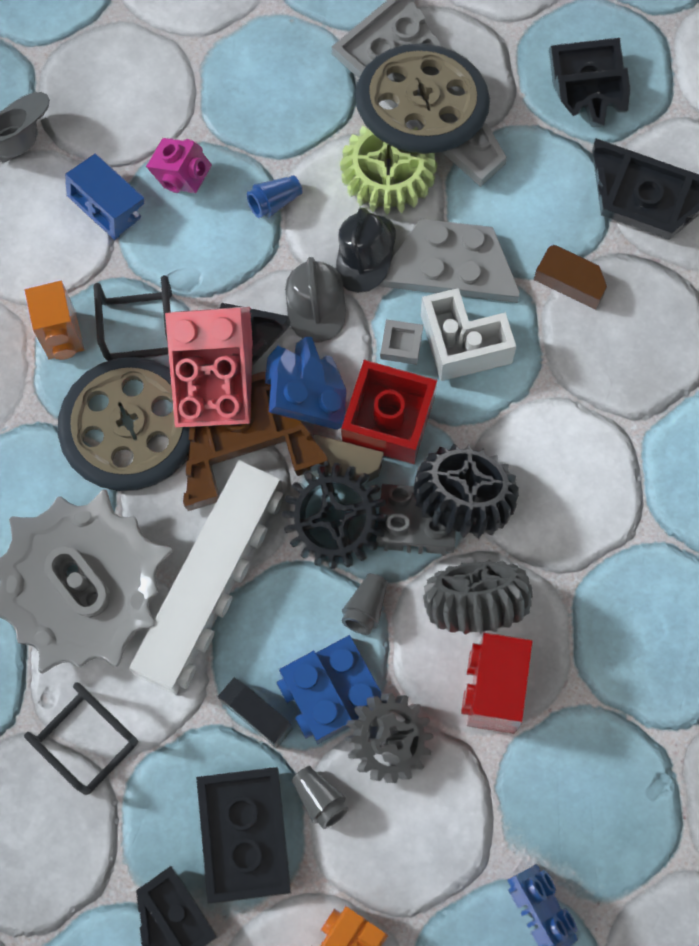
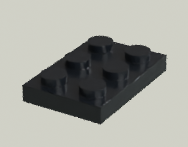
M278 767L196 777L207 904L292 894Z

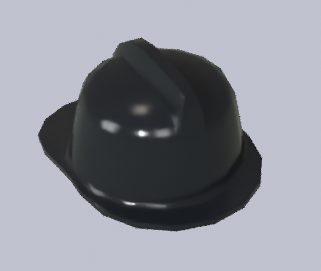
M360 207L358 213L349 216L342 223L338 233L339 249L336 270L341 275L344 288L356 293L368 292L379 286L386 278L391 265L396 240V229L392 221L385 216L370 213L363 207Z

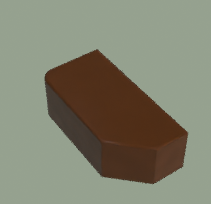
M557 245L548 247L534 276V281L595 310L598 308L607 288L599 265Z

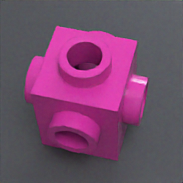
M168 138L161 139L146 165L147 169L164 189L174 193L183 191L195 194L212 166L211 162L204 155L202 147L195 141Z

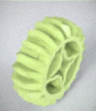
M364 126L359 130V136L351 134L349 145H345L343 148V158L340 161L342 183L344 186H347V192L350 197L357 196V203L360 206L370 202L372 212L378 206L384 207V212L388 215L391 207H397L402 214L403 210H405V203L415 208L418 204V197L425 199L428 195V188H432L434 185V174L437 172L435 153H413L392 147L377 138ZM388 158L390 159V175L386 174Z

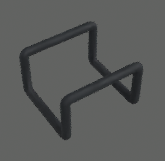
M166 275L161 277L162 292L106 298L101 284H94L97 343L105 360L169 355L168 347L110 353L104 338L102 304L116 305L162 300L165 336L167 339L165 313L171 312L170 297L172 296V290Z
M76 682L73 688L79 694L37 736L31 732H26L24 738L77 791L84 795H89L136 747L138 739L84 686ZM84 699L129 742L87 786L82 784L41 743Z

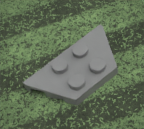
M420 219L394 254L388 274L379 285V287L440 293L459 288L460 294L463 297L518 303L520 293L493 227Z

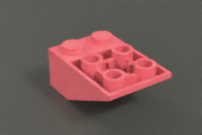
M250 307L165 313L175 428L249 424L251 421L253 348Z

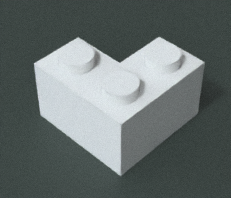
M459 288L422 297L421 318L440 381L512 364L516 343L506 312L469 321Z

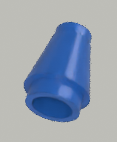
M295 175L254 184L252 190L247 192V201L257 218L264 216L270 218L291 201L302 195V186Z

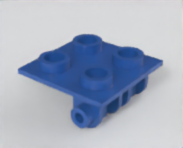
M535 864L507 880L511 887L507 890L517 908L524 905L528 906L527 909L520 912L521 916L531 912L534 920L526 924L527 927L530 928L536 924L538 925V928L531 931L538 946H572L578 941L575 934L577 932L576 923L567 909H561L554 896L556 893L555 885L545 870L541 871L538 865Z

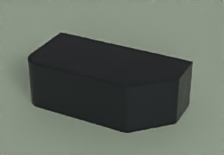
M235 677L217 696L219 701L274 748H277L293 729L292 724Z

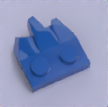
M305 337L297 342L294 353L286 348L277 346L267 357L265 383L271 385L269 412L335 430L340 429L345 418L346 388L332 356L326 355L320 359L312 337Z

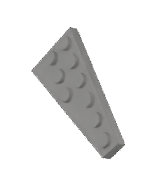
M387 0L332 46V55L360 78L365 67L375 57L389 49L419 43L441 47L442 45L437 36H433L426 24L423 12L420 8L416 7L413 0ZM428 66L421 69L423 73L431 76L440 73L435 67ZM392 73L387 76L393 82H402L406 79L400 73ZM457 86L447 89L449 93L455 96H461L466 93L464 89ZM418 87L417 96H421L422 99L425 100L426 104L428 105V100L424 99L423 96L420 95ZM384 100L393 109L398 106L392 100ZM450 113L440 116V119L446 123L458 121V118ZM417 120L408 121L414 128L417 127L418 130L424 127ZM484 123L481 129L464 144L442 152L480 187L506 164L507 158L487 123Z

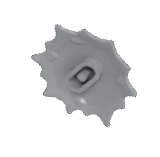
M105 489L101 490L88 505L76 506L59 496L47 511L37 517L12 516L9 519L12 541L8 551L0 558V618L6 620L14 627L19 644L36 648L39 652L38 671L42 674L61 663L69 662L82 667L95 658L105 660L113 667H118L121 663L125 647L134 634L141 629L152 627L155 624L149 604L151 599L158 594L156 573L161 563L172 554L173 549L170 546L149 541L141 533L138 521L134 516L120 517L116 515L111 506L108 491ZM72 565H77L78 572L67 576L68 568ZM98 594L96 602L90 606V598Z

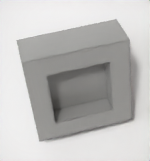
M386 319L380 359L417 365L423 325Z

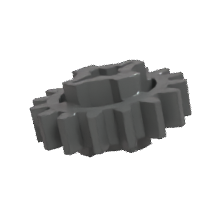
M385 693L381 695V700L378 696L368 697V707L356 706L354 709L359 719L347 721V725L354 729V735L345 737V742L354 743L355 747L348 754L349 759L360 758L361 762L357 770L362 773H367L371 770L370 780L381 781L384 777L386 783H397L398 776L401 779L409 780L412 778L410 768L415 770H422L424 768L422 761L419 759L420 756L431 755L432 753L429 748L424 746L426 740L434 738L432 733L424 732L423 728L430 722L429 717L419 718L418 713L422 706L420 704L408 706L409 697L406 695L397 696L395 699L393 693ZM389 710L398 713L405 720L402 722L398 721L394 713H389ZM390 731H398L388 740L389 745H380L391 736ZM376 754L382 755L384 761L389 762L390 766L380 763L373 756Z

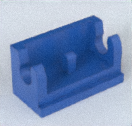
M96 153L65 174L66 196L112 239L116 240L119 238L121 233L141 218L137 210L144 205V197Z

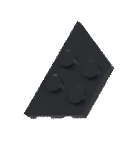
M595 139L592 155L601 216L668 240L699 216V174L606 141Z

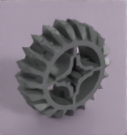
M475 560L473 563L467 564L461 562L459 566H448L445 571L434 573V576L427 579V585L424 586L425 594L423 595L424 607L426 608L430 623L436 624L439 629H448L451 633L462 631L465 635L470 632L481 634L483 631L489 630L496 632L498 628H509L512 626V623H519L523 620V617L530 613V607L532 606L531 598H533L532 585L529 583V576L526 575V570L518 568V565L515 564L507 565L504 561L495 563L491 560L486 562H477Z

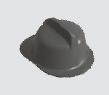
M43 92L27 94L0 111L1 163L24 154L34 145L38 134L36 121L49 108L50 99L47 94Z
M308 257L307 262L292 270L286 280L287 314L291 321L290 326L298 337L302 339L312 337L314 342L320 343L332 339L340 332L345 323L344 286L340 273L333 266L315 261L314 257Z

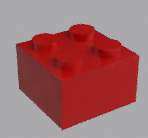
M363 360L341 427L342 442L384 452L386 457L415 464L435 400L437 380Z
M483 632L480 643L472 644L466 675L474 676L473 684L467 683L461 707V714L468 715V727L515 734L523 721L533 640Z

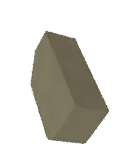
M313 434L312 438L329 460L330 466L326 467L329 475H332L333 464L339 463L342 466V476H345L349 466L357 468L354 478L356 481L363 473L370 475L368 482L379 477L384 452ZM318 470L311 472L315 477L319 478Z

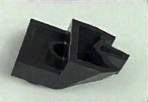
M620 38L550 46L549 58L553 86L561 103L572 116L579 114L581 108L585 107L591 126L601 128L605 126L607 106L613 107L616 112H628L631 90L628 68H624Z

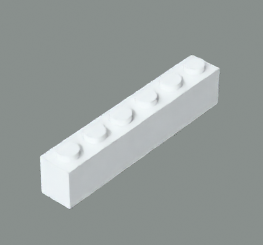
M238 460L155 618V624L150 627L129 667L135 676L175 695L178 694L181 687L186 689L189 686L196 672V667L193 666V663L199 651L205 653L209 648L215 633L211 628L217 616L223 618L228 611L233 598L229 593L235 581L239 583L243 581L250 566L247 558L252 548L258 549L267 534L268 528L264 525L269 515H276L284 501L285 494L281 493L282 486L279 478Z

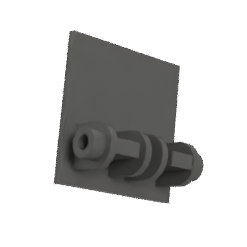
M382 484L380 499H386L387 504L379 507V514H387L388 520L384 522L378 521V528L385 531L383 537L377 536L376 538L378 547H384V551H403V546L405 545L407 546V553H411V546L419 547L418 554H422L423 547H426V553L442 554V556H446V552L454 553L456 531L453 530L447 535L446 527L442 525L433 527V518L422 517V508L415 506L416 495L413 494V486Z

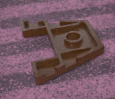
M265 371L252 375L251 421L249 424L190 427L189 461L186 463L185 474L187 476L186 493L183 496L184 507L187 511L217 502L220 495L212 465L285 441L297 476L304 475L306 471H316L319 465L330 466L326 454L300 420L269 412L271 385L265 383Z

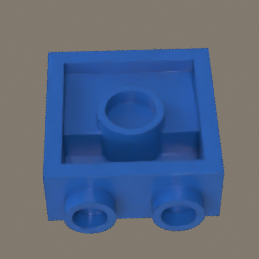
M350 635L318 652L312 651L279 669L282 679L276 683L287 703L295 701L301 713L295 719L304 737L307 739L313 735L317 745L348 729V720H358L359 716L354 709L356 706L368 707V697L378 696L381 700L382 692Z

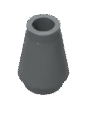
M367 574L365 580H363L342 609L344 616L341 621L348 629L359 634L368 635L371 633L372 628L378 627L388 586L387 580L376 574Z
M311 766L303 768L292 778V783L295 785L313 824L318 823L322 829H327L337 823L348 812L349 808L344 803L346 797L314 771Z

